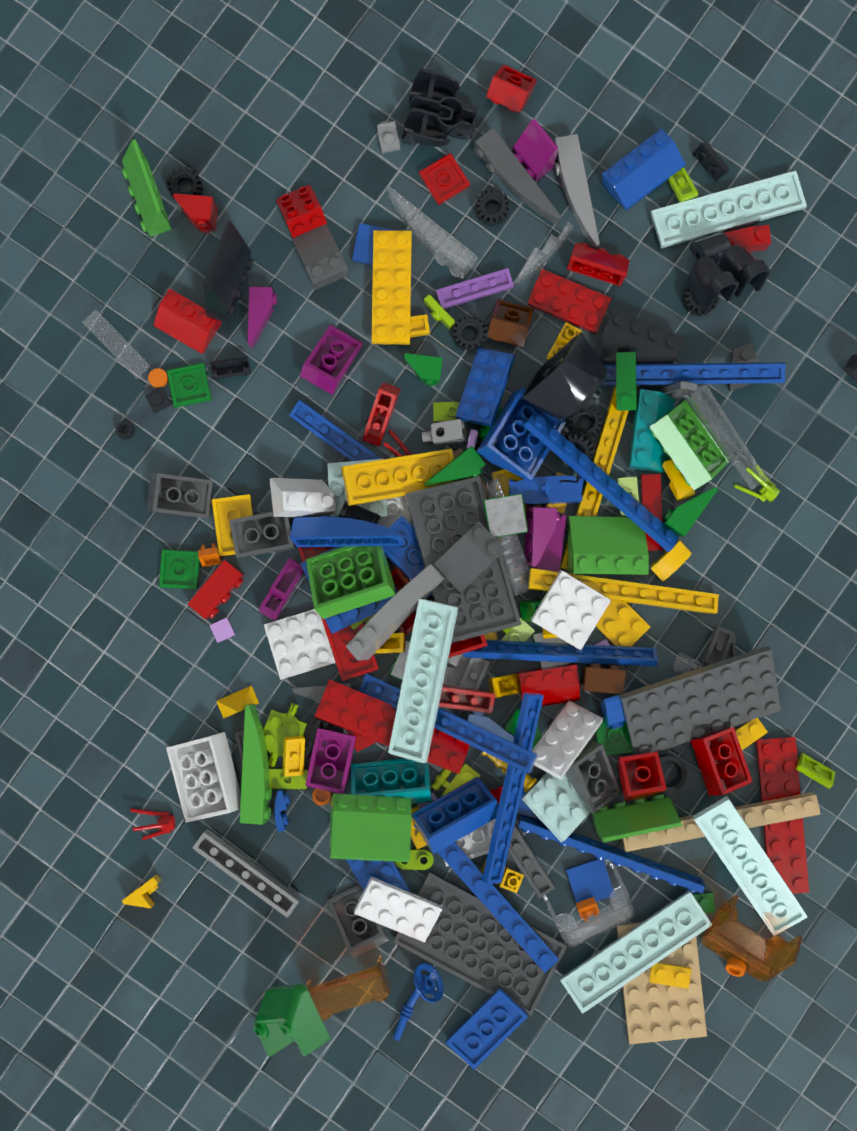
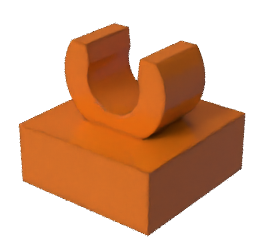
M212 543V548L206 549L205 545H202L201 550H198V557L202 567L221 564V557L214 543Z
M594 897L576 903L581 919H584L586 923H589L588 917L592 915L595 916L596 920L599 919L598 913L600 911Z

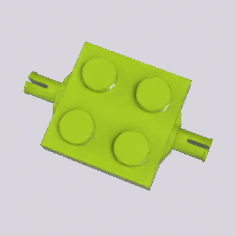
M291 703L288 713L271 710L263 733L266 747L271 753L269 765L275 767L278 756L283 757L284 737L304 736L308 726L307 723L295 717L299 707L297 704Z

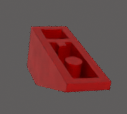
M769 225L747 227L724 233L728 237L731 246L740 245L748 252L766 250L771 245Z
M382 383L374 401L362 438L363 441L380 447L401 391L400 388Z

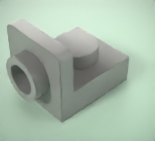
M383 121L377 125L382 154L400 150L396 122Z

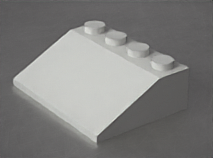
M225 732L166 748L186 823L231 813L241 808V792Z

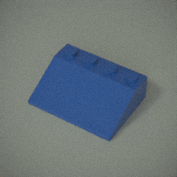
M521 387L511 394L477 452L491 463L528 481H532L550 449L524 427L525 423L536 412L560 433L566 421H559L521 399L526 391L524 387Z

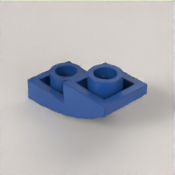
M284 789L278 791L275 801V822L278 832L285 831L289 824L287 814L282 812L288 809V804L291 803L289 794L284 792Z

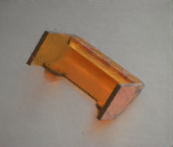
M735 894L718 909L711 921L712 926L707 928L703 934L702 944L725 960L731 958L741 960L746 965L745 972L755 979L764 982L769 981L796 963L803 937L798 935L790 942L781 936H773L767 940L736 920L739 913L735 907L739 896Z
M382 956L378 957L377 966L317 986H314L311 978L308 979L306 988L322 1021L329 1019L332 1014L375 1000L376 1002L385 1001L391 993V983Z

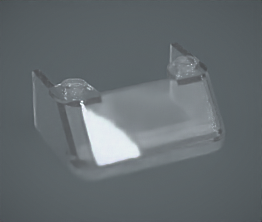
M612 862L609 863V867L619 886L610 893L609 899L612 905L601 910L596 917L594 915L589 916L586 922L584 919L576 922L575 918L568 913H563L556 917L547 896H543L558 931L567 946L575 947L633 918L634 907L617 868Z

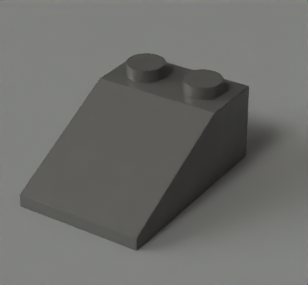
M326 224L292 238L315 290L349 275L347 265Z
M151 473L147 511L209 518L213 480Z
M273 512L229 520L236 558L296 549L295 544L289 538L292 529L290 517H274Z
M478 521L433 565L461 593L501 556L506 549Z
M589 740L565 775L589 811L594 814L618 796L621 791L603 745Z
M360 884L327 900L348 952L353 958L389 941L381 924L354 914V909L364 891Z

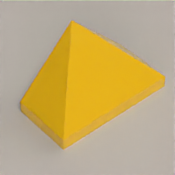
M393 633L374 654L405 653V633Z
M252 686L216 701L223 719L245 710V705H256L259 703Z

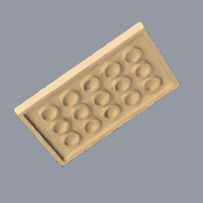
M642 922L617 924V938H620ZM694 937L659 961L661 963L690 967L692 970L689 989L650 983V968L623 986L629 1044L707 1037L697 939Z

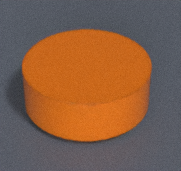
M156 368L149 373L148 380L153 387L163 388L168 383V375L164 370Z
M317 788L312 793L313 801L320 806L328 804L332 797L330 791Z
M731 958L727 960L725 969L729 974L741 977L745 974L746 965L741 960Z

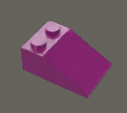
M534 118L513 146L512 153L536 182L553 169L558 147Z
M330 325L305 361L300 377L333 395L363 343Z
M526 506L528 532L525 533V564L536 567L560 520L557 508Z
M318 728L305 786L344 794L356 736Z

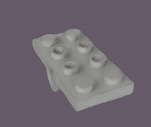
M463 654L448 658L443 684L479 689L490 662L482 658L463 657Z

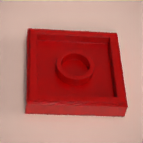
M451 153L419 171V176L438 206L470 187L468 179Z

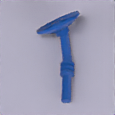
M420 964L414 971L413 978L416 988L407 1003L402 1006L404 1008L401 1009L402 1013L399 1014L400 1019L392 1037L397 1041H400L406 1023L410 1020V1016H412L414 1011L413 1006L419 996L430 1003L439 1001L443 996L444 986L441 976L429 964ZM420 970L429 972V975H421ZM434 980H435V982H436L437 992L435 991V983H434ZM424 994H430L433 998H428Z

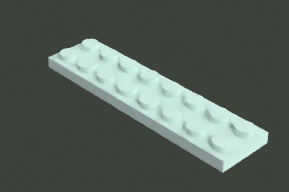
M797 171L655 209L650 214L660 248H665L802 210L807 207Z
M419 599L388 751L389 754L421 763H426L428 760L458 607Z
M727 796L693 816L695 822L773 936L808 917Z
M687 891L560 978V981L583 1014L712 926V923L691 892Z

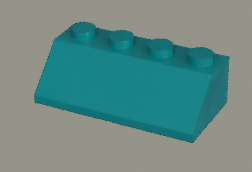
M642 389L637 393V410L634 413L627 468L666 473L662 465L667 461L668 455L664 452L660 441L652 435L650 426L674 408V397L661 392Z
M404 758L351 764V795L411 798V804L432 802L429 763H421Z

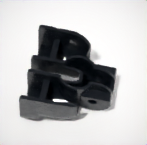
M421 68L415 76L411 87L409 106L416 108H412L407 115L402 133V143L443 147L450 143V139H447V136L463 140L472 139L479 106L463 103L455 98L460 85L451 76ZM426 106L449 113L448 118L439 117L436 113L418 108Z
M722 232L715 233L690 244L689 249L697 261L689 272L688 287L704 313L708 312L719 292L726 301H730L734 294L736 297H740L749 282L754 290L758 292L762 289L771 271L762 259L755 260L740 245L731 246L728 237Z

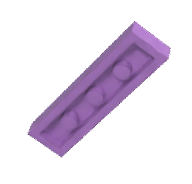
M507 268L438 289L436 294L440 306L446 309L514 288Z

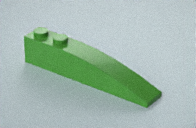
M255 704L245 705L240 823L263 825L271 817L269 800L272 797V789L270 788L269 761L264 733Z

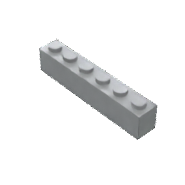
M209 829L203 832L193 846L195 851L288 918L301 899L299 895Z

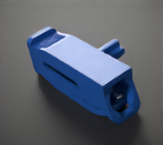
M579 475L577 483H575L577 478L573 476L534 477L532 481L524 479L514 483L513 479H509V496L522 494L525 506L582 502L581 491L584 478Z

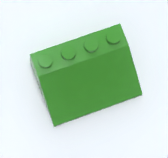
M136 139L131 141L122 160L124 168L121 170L124 178L129 179L130 185L128 190L131 197L135 196L137 203H134L137 214L142 216L143 220L140 221L144 232L147 231L150 237L172 230L148 160Z
M686 400L650 426L652 435L660 441L664 452L671 457L675 468L681 471L685 477V482L693 490L712 480L729 462Z
M568 516L567 573L648 575L649 554L646 535L630 518Z
M345 546L306 559L314 610L322 619L396 595L393 578L382 546Z
M333 793L330 803V858L409 862L412 818L411 798Z
M664 793L654 794L651 799L633 800L634 802L627 804L626 801L614 803L615 806L608 808L605 805L594 814L592 813L595 832L603 842L682 826L670 797L664 796Z

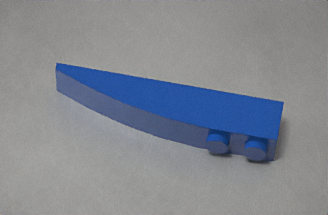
M328 516L294 518L289 537L296 547L405 545L404 539L395 530L367 521Z

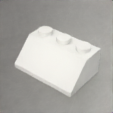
M270 478L274 517L329 516L336 512L334 493L323 480Z

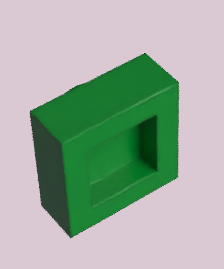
M703 892V894L692 893L704 913H715L713 892Z

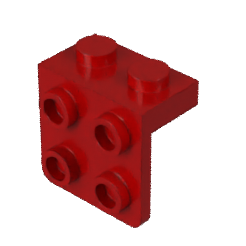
M310 185L284 194L276 200L292 238L327 224L322 208Z

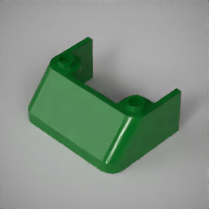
M303 984L273 986L265 991L254 1022V1032L260 1037L268 1057L273 1056L295 1040L303 1056L308 1055L330 1040L314 1002Z

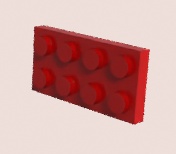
M542 269L527 306L597 334L611 298Z

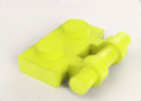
M465 763L461 768L460 774H456L450 783L446 779L451 774V771L444 769L440 775L438 774L435 777L436 781L431 787L437 791L442 785L446 787L442 793L444 796L476 777L479 778L481 775Z

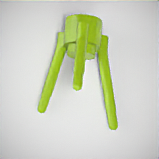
M754 465V469L763 480L750 468H746V471L763 485L759 490L761 494L734 484V488L757 497L763 502L766 499L772 502L780 490L776 488V485L756 465Z

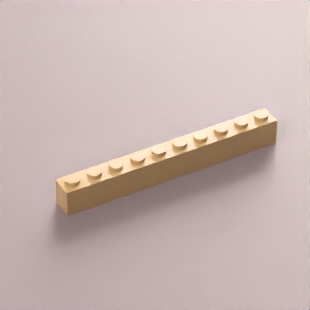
M812 792L735 807L748 828L821 814L817 795ZM694 815L680 817L682 823L680 827L622 838L624 849L628 852L706 836L695 822Z

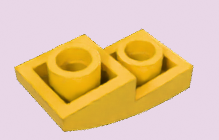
M565 322L547 359L549 360L578 333H582V330Z
M672 459L665 461L662 466L671 481L669 486L677 501L694 496L695 490L687 485L681 471L675 468L674 461Z
M680 539L671 551L667 552L665 550V554L650 565L651 570L662 581L672 575L692 554Z
M487 858L485 859V862L481 869L482 873H484ZM505 866L502 882L494 884L517 893L524 874Z

